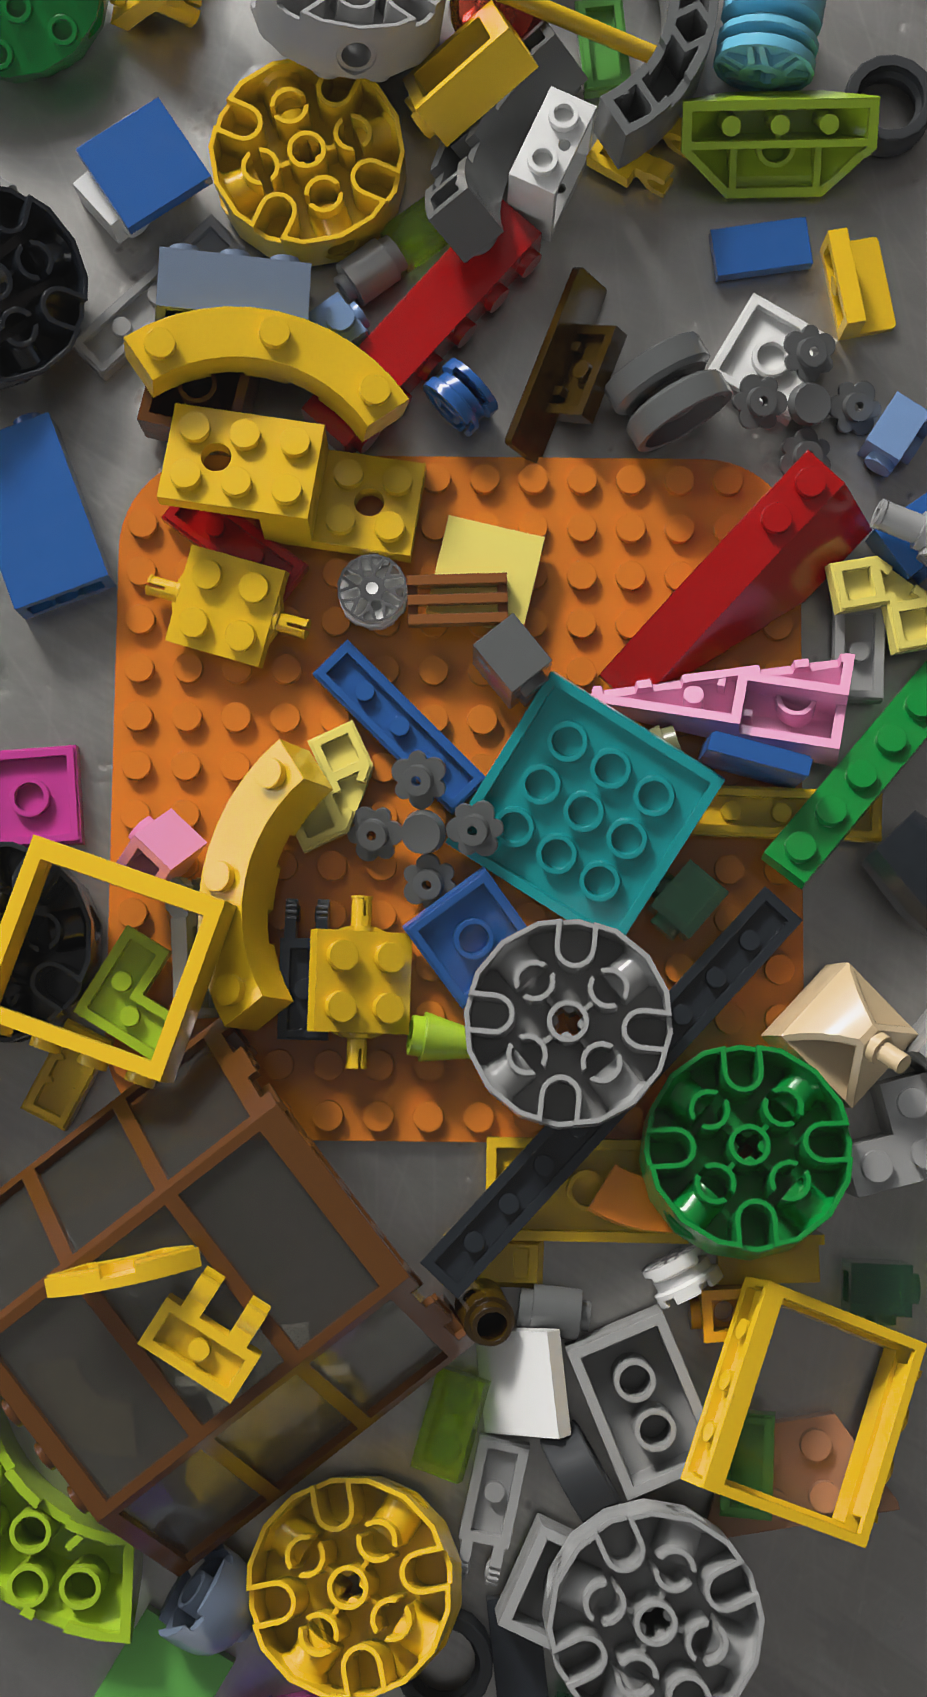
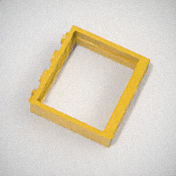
M33 834L0 923V1003L52 864L203 916L151 1060L0 1006V1035L12 1037L15 1029L31 1035L29 1045L35 1048L59 1054L62 1046L78 1052L79 1055L76 1062L90 1068L106 1072L109 1064L127 1070L125 1080L146 1088L154 1089L156 1081L174 1083L237 906L211 895Z
M745 1276L680 1479L716 1494L866 1548L873 1524L878 1523V1507L885 1484L893 1473V1457L900 1433L908 1423V1407L915 1383L923 1372L920 1370L927 1343L770 1280ZM781 1307L883 1347L832 1518L726 1479Z

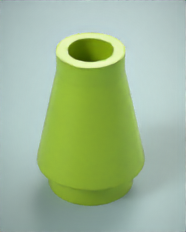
M425 1012L424 1016L412 1015L409 1023V1035H407L406 1054L417 1056L418 1062L471 1059L466 1047L465 1026L429 1012Z

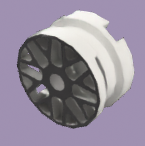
M378 554L362 555L351 560L341 572L337 583L338 598L346 617L353 624L369 630H383L395 624L394 622L401 614H404L408 603L406 578L401 568L390 558Z
M689 1242V1244H684L662 1255L643 1268L641 1272L644 1278L653 1280L657 1290L654 1297L661 1309L671 1307L669 1301L673 1298L677 1305L701 1294V1290L708 1284L712 1287L723 1278L719 1266L716 1263H711L706 1254L701 1255L704 1250Z

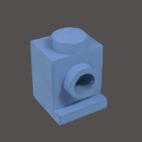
M339 292L309 311V321L330 329L357 347L370 334L367 329L370 327V323L364 312L354 301L351 304L346 303Z
M897 391L857 452L859 456L865 459V465L873 472L885 477L891 474L899 461L908 465L923 443V439L927 436V409Z

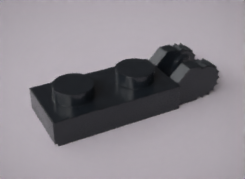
M287 898L284 938H280L279 969L294 1002L278 1013L277 1039L329 1041L330 1032L307 1031L310 938H298L301 906L298 899ZM318 899L317 906L315 907L316 928L330 929V899Z

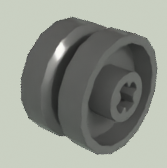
M694 331L678 334L644 351L621 368L605 385L604 393L615 412L620 415H632L627 424L626 431L638 451L644 453L656 450L690 433L719 412L732 397L733 392L720 371L716 369L704 370L709 361L710 353L700 336Z

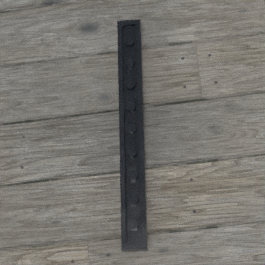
M766 886L760 890L669 990L673 1035L662 1072L657 1080L803 921ZM630 1110L595 1127L557 1130L544 1126L420 1261V1264L458 1299Z

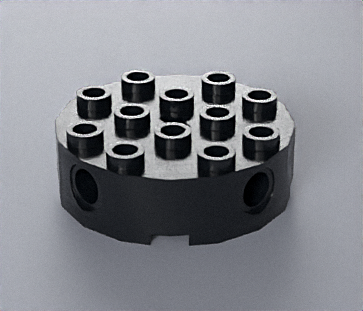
M0 186V390L25 384L33 377L42 375L72 350L81 331L79 327L84 319V303L88 301V275L75 238L52 209L30 194L24 196L13 188Z
M0 842V923L28 850L27 847L15 842ZM52 864L0 1006L59 1027L73 1013L75 1006L102 964V923L88 889L68 869ZM15 1029L12 1037L0 1035V1043L24 1042L31 1039V1035Z

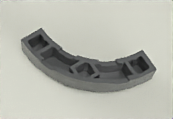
M658 0L662 28L659 43L651 58L646 64L644 62L619 86L600 96L593 132L618 169L639 158L656 145L681 117L682 101L692 98L695 94L714 35L719 0Z
M544 20L522 38L539 67L448 147L441 142L430 168L431 174L435 177V182L425 191V210L428 220L464 263L473 256L482 255L490 250L495 244L497 237L504 232L501 224L500 210L504 189L509 179V172L550 87H555L576 97L581 89V85L588 80V77L549 23Z

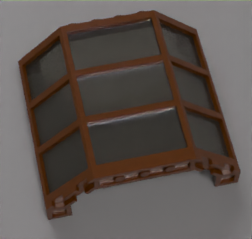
M220 1017L188 1042L174 1083L156 1081L154 1089L133 1084L0 1187V1395L3 1397L1 1406L7 1417L16 1426L21 1427L24 1425L36 1441L34 1449L37 1456L48 1469L55 1470L57 1468L69 1484L67 1493L71 1501L82 1513L87 1514L90 1512L103 1527L177 1577H180L475 1344L467 1336L454 1306L444 1293L439 1297L434 1293L425 1298L417 1290L424 1284L421 1278L409 1267L288 1110L270 1083L261 1088L256 1080L261 1076L258 1071L261 1067L255 1059L258 1052L239 1028L225 1027ZM188 1245L199 1247L201 1267L129 1286L81 1295L47 1298L44 1283L47 1275L86 1263L127 1257L163 1247ZM207 1265L226 1277L203 1312L231 1331L253 1295L272 1306L267 1317L250 1341V1344L263 1351L231 1404L137 1344L169 1293L171 1292L185 1300Z

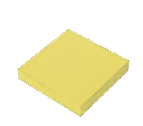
M449 515L435 574L507 572L508 616L514 613L525 626L545 537ZM497 587L431 589L430 594L497 592ZM497 604L426 607L427 614L498 612ZM483 626V627H487V628H492V629H493V628L496 627V626Z

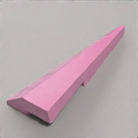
M840 654L837 660L809 663L808 658L794 660L791 666L761 670L759 665L685 674L682 675L680 680L662 682L657 685L652 684L651 679L636 681L635 686L603 690L602 686H594L591 695L636 722L654 726L659 724L662 728L673 725L675 731L706 738L712 732L719 731L811 756L810 758L813 759L812 762L836 767L855 654Z

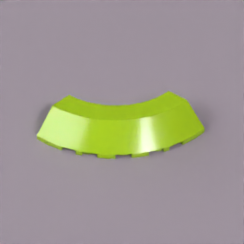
M0 1395V1599L20 1610V1615L31 1621L35 1618L64 1629L63 1633L95 1641L130 1644L133 1637L142 1580L143 1553L99 1524L90 1512L87 1514L82 1513L69 1497L56 1489L38 1472L27 1458L15 1437L8 1417L1 1406L3 1397Z

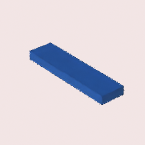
M348 639L312 673L313 677L397 761L408 759L412 752L420 750L426 754L427 759L438 757L445 763L446 774L441 780L446 784V792L444 795L434 798L452 816L455 814V809L458 805L466 803L477 792L486 776ZM416 776V780L421 784L420 778Z

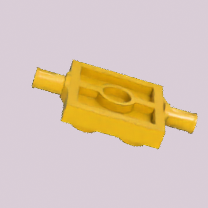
M191 545L184 573L178 579V582L151 574L147 582L164 587L165 589L162 590L148 585L145 587L146 595L172 601V616L165 641L262 669L269 645L278 632L306 640L309 632L292 627L291 624L308 629L311 627V619L284 613L283 595L289 578V572L196 545Z
M352 895L351 926H345L340 929H311L307 1031L331 1032L342 1038H347L345 1069H367V1038L372 1039L382 1034L409 1035L412 940L407 933L385 932L371 926L373 896Z

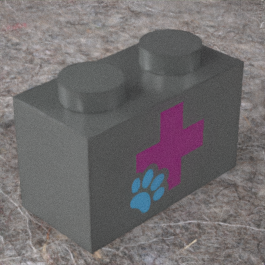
M514 613L473 644V665L509 709L519 702L524 707L530 705L541 686L549 680L548 675L552 659Z

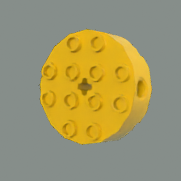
M290 59L272 61L240 80L226 98L227 104L218 115L216 126H213L208 146L214 184L219 193L221 208L240 238L269 258L278 254L292 255L297 257L300 262L312 263V266L340 262L372 238L378 240L399 211L407 178L405 149L399 115L380 86L366 78L350 79L337 77L335 79H323L318 77L313 70Z
M383 1476L334 1477L292 1494L263 1524L247 1564L246 1592L249 1591V1609L255 1623L252 1627L259 1647L288 1682L319 1697H375L402 1686L417 1677L447 1645L462 1606V1561L446 1521L419 1492ZM357 1574L361 1578L359 1586L363 1589V1592L353 1596L350 1593L353 1583L348 1577Z

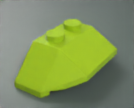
M827 90L722 92L684 99L682 101L681 153L726 199L822 197L859 162L877 149L881 97Z

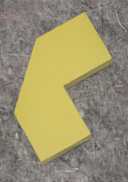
M878 556L830 563L824 567L834 615L881 608L891 655L927 649L926 590L919 585L914 586L894 572L891 565Z
M353 720L307 741L320 769L334 790L315 807L296 833L304 853L310 852L350 832L356 810L359 809L374 765Z

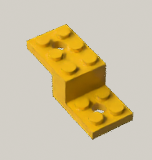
M175 403L157 499L160 505L259 519L264 539L281 544L355 555L378 554L391 560L411 563L426 476V464L329 450L326 429L323 424ZM222 451L231 456V461L225 469L211 471L203 465L205 458L212 452ZM366 496H375L383 502L384 506L378 514L364 516L356 510L358 501Z

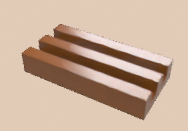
M507 572L407 575L409 628L497 626L508 617ZM497 587V592L418 595V589ZM497 604L498 612L418 614V607Z

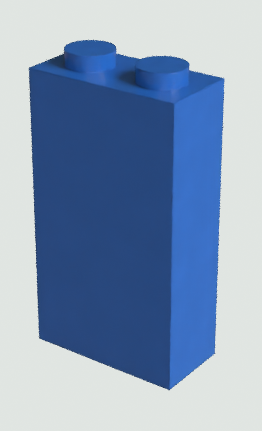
M31 412L21 415L13 421V425L0 429V571L14 609L25 620L117 586L60 430L49 412L44 414Z

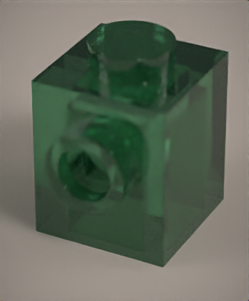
M690 859L675 876L667 870L652 893L651 897L654 900L647 907V910L654 915L650 923L669 940L673 941L679 936L683 941H686L692 937L729 892Z
M842 1257V1310L855 1315L865 1316V1319L882 1326L896 1325L897 1317L912 1318V1304L918 1305L921 1295L920 1277L918 1273H913V1265L903 1260Z

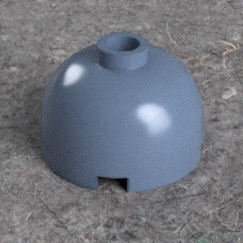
M220 1544L203 1558L205 1561L192 1577L187 1570L177 1578L160 1611L159 1620L167 1626L166 1629L158 1630L159 1635L174 1646L194 1655L212 1656L230 1648L236 1641L238 1643L243 1642L253 1631L252 1625L255 1624L249 1609V1591L246 1592L247 1563L224 1544Z

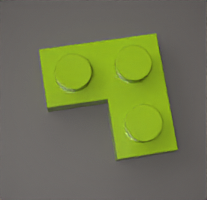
M127 925L73 1012L151 1060L169 1009L146 996V994L172 955V951Z

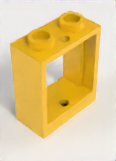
M490 0L421 64L416 66L402 79L409 94L404 101L413 113L411 115L413 121L428 139H431L436 134L444 145L448 147L539 66L522 38L495 3Z

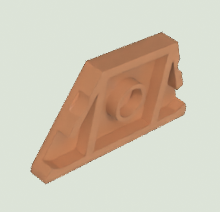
M832 1410L775 1419L773 1485L774 1497L831 1518L855 1443L852 1436ZM885 1484L878 1513L900 1510L899 1502ZM714 1493L707 1520L718 1526L727 1538L803 1526L773 1515L772 1521L719 1516L720 1495Z

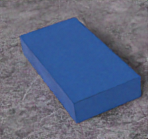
M806 217L711 229L708 236L716 282L811 269L813 264Z

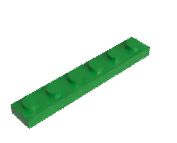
M927 660L764 851L761 860L801 890L926 742Z

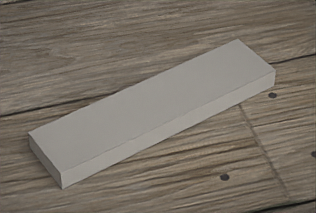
M212 214L180 242L195 245L200 251L220 253L225 249L245 251L244 246ZM158 263L86 327L76 339L73 349L105 382L128 362L125 357L123 337L147 324L155 322Z

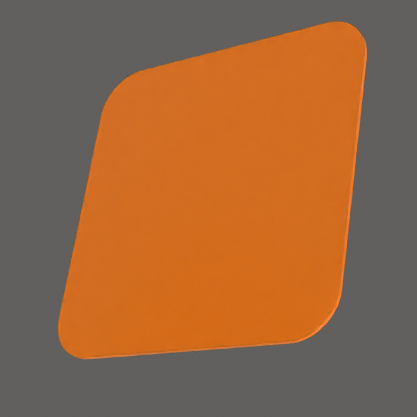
M220 454L208 455L203 465L211 471H220L229 465L231 457ZM377 456L426 464V476L411 563L392 560L401 568L406 578V585L407 575L435 574L449 515L545 537L525 621V628L552 659L550 672L555 671L590 694L594 686H602L603 690L611 689L599 677L603 669L705 557L772 488L762 478L741 466L712 459L539 457L537 463L523 457ZM161 472L140 490L127 511L119 540L110 861L117 862L130 842L129 834L139 822L147 816L155 820L172 808L207 842L188 872L181 876L188 878L191 882L192 879L201 878L207 850L216 825L230 797L258 759L279 739L309 750L314 757L307 741L353 720L374 765L359 808L366 806L375 811L378 808L385 807L392 814L391 820L397 821L403 826L407 816L419 809L412 806L409 798L401 799L395 793V787L398 782L393 778L391 770L397 760L312 675L347 639L485 776L488 774L530 706L524 707L519 702L509 709L473 665V644L491 631L492 628L483 626L409 628L408 603L404 614H401L394 622L395 624L383 630H369L359 625L356 626L346 617L340 605L337 583L342 570L348 563L362 555L279 543L309 566V571L284 602V613L311 619L310 629L291 624L292 627L309 632L306 640L278 632L269 645L263 669L165 641L172 616V601L146 595V585L162 590L165 589L164 587L148 583L147 580L153 574L160 578L178 582V579L184 573L191 545L194 544L164 523L161 518L170 507L160 505L157 499ZM366 496L358 501L356 510L364 516H374L382 510L384 504L375 496ZM243 517L262 531L259 519ZM418 589V595L430 594L431 589ZM801 605L793 610H789L760 631L748 636L719 657L707 662L690 674L759 665L760 670L791 666L794 660L802 659ZM427 606L418 607V614H427ZM636 722L647 730L654 727V725ZM675 731L682 752L697 760L700 747L707 738ZM708 767L725 778L723 785L784 788ZM802 782L795 788H802ZM473 796L466 803L469 804ZM435 798L433 803L425 809L436 813L444 822L445 828L447 823L456 817L455 814L452 816ZM371 831V835L376 838V834ZM347 834L310 852L304 853L296 835H290L278 860L281 870L276 886L273 911L268 914L269 944L275 945L278 964L280 962V938H284L287 898L298 899L301 906L298 938H310L311 929H316L315 907L317 906L318 899H330V929L351 926L352 895L373 896L371 926L385 932L406 933L402 926L425 910L423 903L412 904L405 898L404 888L408 881L404 878V870L409 865H416L417 859L423 854L412 852L405 846L402 840L394 845L395 853L389 859H383L378 856L373 861H364L358 857L356 844L349 841ZM446 834L443 845L432 854L439 858L441 864L448 863L454 868L455 874L451 880L458 885L483 866L445 843L448 838ZM714 836L688 837L625 935L650 955L668 990L672 988L765 886L803 920V889L798 888L761 860L764 851L774 839ZM487 870L527 926L537 921L566 920ZM426 880V884L431 887V883ZM109 884L108 954L127 925L172 951L171 918L173 917L165 909V903ZM803 921L604 1139H641L644 1120L669 1075L701 1051L722 1046L727 1048L735 1045L751 1047L763 1045L771 1047L761 1037L762 1033L804 989ZM412 941L410 1020L412 1015L424 1016L425 1012H429L465 1026V1007L463 1009L460 1007ZM172 955L146 994V996L169 1010L174 999ZM564 1013L558 1015L559 1028L556 1030L558 1034L561 1035L564 1032H569L572 1036H575L579 1033L577 1023L581 1018L578 1015L571 1018L566 1017ZM278 1014L257 1031L240 1029L258 1052L255 1059L261 1067L258 1070L261 1076L256 1079L261 1088L270 1083L312 1141L486 1142L487 1136L535 1137L544 1127V1125L519 1118L489 1093L471 1059L418 1062L417 1056L407 1055V1035L382 1034L372 1039L367 1038V1069H345L347 1038H342L334 1033H329V1041L277 1039ZM218 1018L197 1019L189 1041ZM105 1032L106 1037L115 1041L114 1047L146 1058ZM208 1045L204 1046L180 1065L174 1083L158 1082L155 1084L154 1089H149L131 1103L134 1111L153 1126L176 1136L191 1139L220 1140L250 1117ZM111 1064L108 1065L120 1093H123L134 1084L124 1079L127 1070ZM259 1131L257 1134H255V1135H254L253 1137H251L249 1140H267V1139H266V1138L263 1136V1134Z

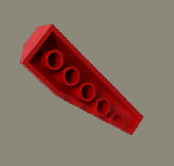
M807 450L669 596L603 669L599 677L611 689L635 686L636 681L651 679L652 684L655 685L662 682L680 680L682 675L690 674L707 662L714 660L728 651L729 648L760 631L781 615L804 603L827 579L824 567L830 563L844 561L872 531L846 483L811 451Z

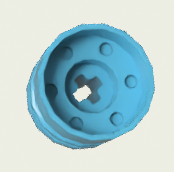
M724 0L721 14L723 25L719 30L713 68L717 76L728 85L745 92L795 91L805 88L812 82L815 74V58L819 49L817 36L823 24L826 0Z

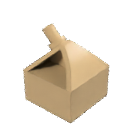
M849 962L826 964L762 1033L761 1037L771 1047L781 1048L816 1068L843 1101L844 1107L853 1108L888 1068L898 1074H902L907 1070L911 1063V1056L903 1051L919 1034Z

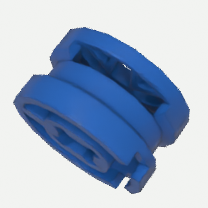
M451 358L442 367L443 374L438 378L431 377L423 385V390L434 408L451 426L459 432L467 428L464 433L466 436H471L479 428V420L483 417L490 418L498 410V403L485 383L468 366L455 358Z

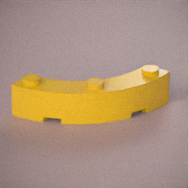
M233 306L196 309L152 322L123 337L125 357L153 398L184 383L211 377V374L244 372L247 376L267 378L285 384L292 383L318 396L319 401L338 414L362 442L401 418L409 402V398L396 381L372 357L355 344L328 328L280 311Z
M281 739L258 759L230 797L213 833L201 875L199 892L237 906L208 986L215 1008L225 1027L257 1031L294 1002L279 969L275 945L269 944L268 914L273 911L276 886L281 870L278 860L289 836L296 835L310 813L334 789L309 750ZM198 915V930L203 919V916Z

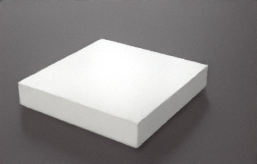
M753 293L708 369H716L721 372L733 392L732 396L740 392V382L747 375L755 374L762 380L767 377H773L778 383L777 391L782 392L788 401L792 390L804 382L798 378L796 371H789L785 367L784 360L788 353L784 349L783 342L787 334L793 331L801 332L805 326L810 324ZM760 398L759 402L763 405V400ZM788 405L784 413L776 416L777 421L786 427L792 419L788 411Z
M513 1327L507 1340L497 1346H482L475 1343L485 1433L560 1439L571 1435L560 1329Z

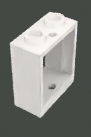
M552 86L509 172L507 203L542 233L541 239L548 242L551 241L585 170L586 156L591 150L597 109V106ZM560 185L564 188L563 193H557Z

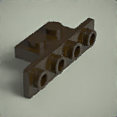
M573 267L505 437V444L523 458L537 463L539 457H543L556 421L593 424L605 394V385L611 379L627 338V334L618 326L595 325L605 300L607 289L583 267Z

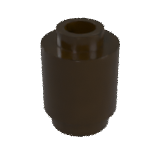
M476 1278L458 1299L455 1297V1311L467 1336L473 1342L482 1346H497L507 1340L515 1324V1315L502 1289L496 1282L487 1278Z

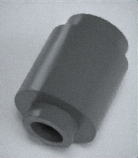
M534 1283L533 1288L521 1287L516 1328L560 1329L561 1339L577 1341L579 1331H589L592 1303L590 1300H582V1289Z

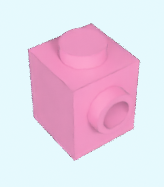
M171 808L155 820L147 816L139 822L129 834L130 842L116 863L171 881L172 878L181 877L188 872L207 842Z

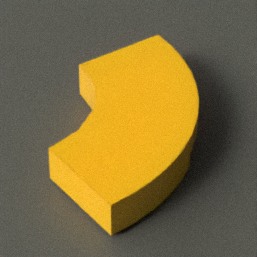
M194 1245L163 1247L127 1257L79 1265L47 1275L44 1283L47 1298L74 1296L167 1277L201 1267L202 1263L199 1247H194Z

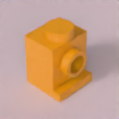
M743 1284L714 1285L712 1287L707 1285L701 1290L702 1293L697 1295V1298L688 1300L690 1330L699 1329V1337L704 1343L725 1342ZM722 1301H727L732 1306V1312L726 1319H718L714 1313L716 1305Z

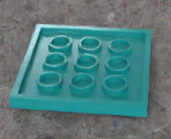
M551 671L548 675L549 680L541 686L469 803L472 806L478 801L485 800L494 806L495 818L501 820L504 824L503 833L497 837L498 848L490 856H481L476 851L471 855L465 856L566 920L581 919L591 923L596 922L616 928L626 935L725 782V778L560 674ZM471 826L472 832L477 833V829ZM448 837L445 843L459 851V842H454Z

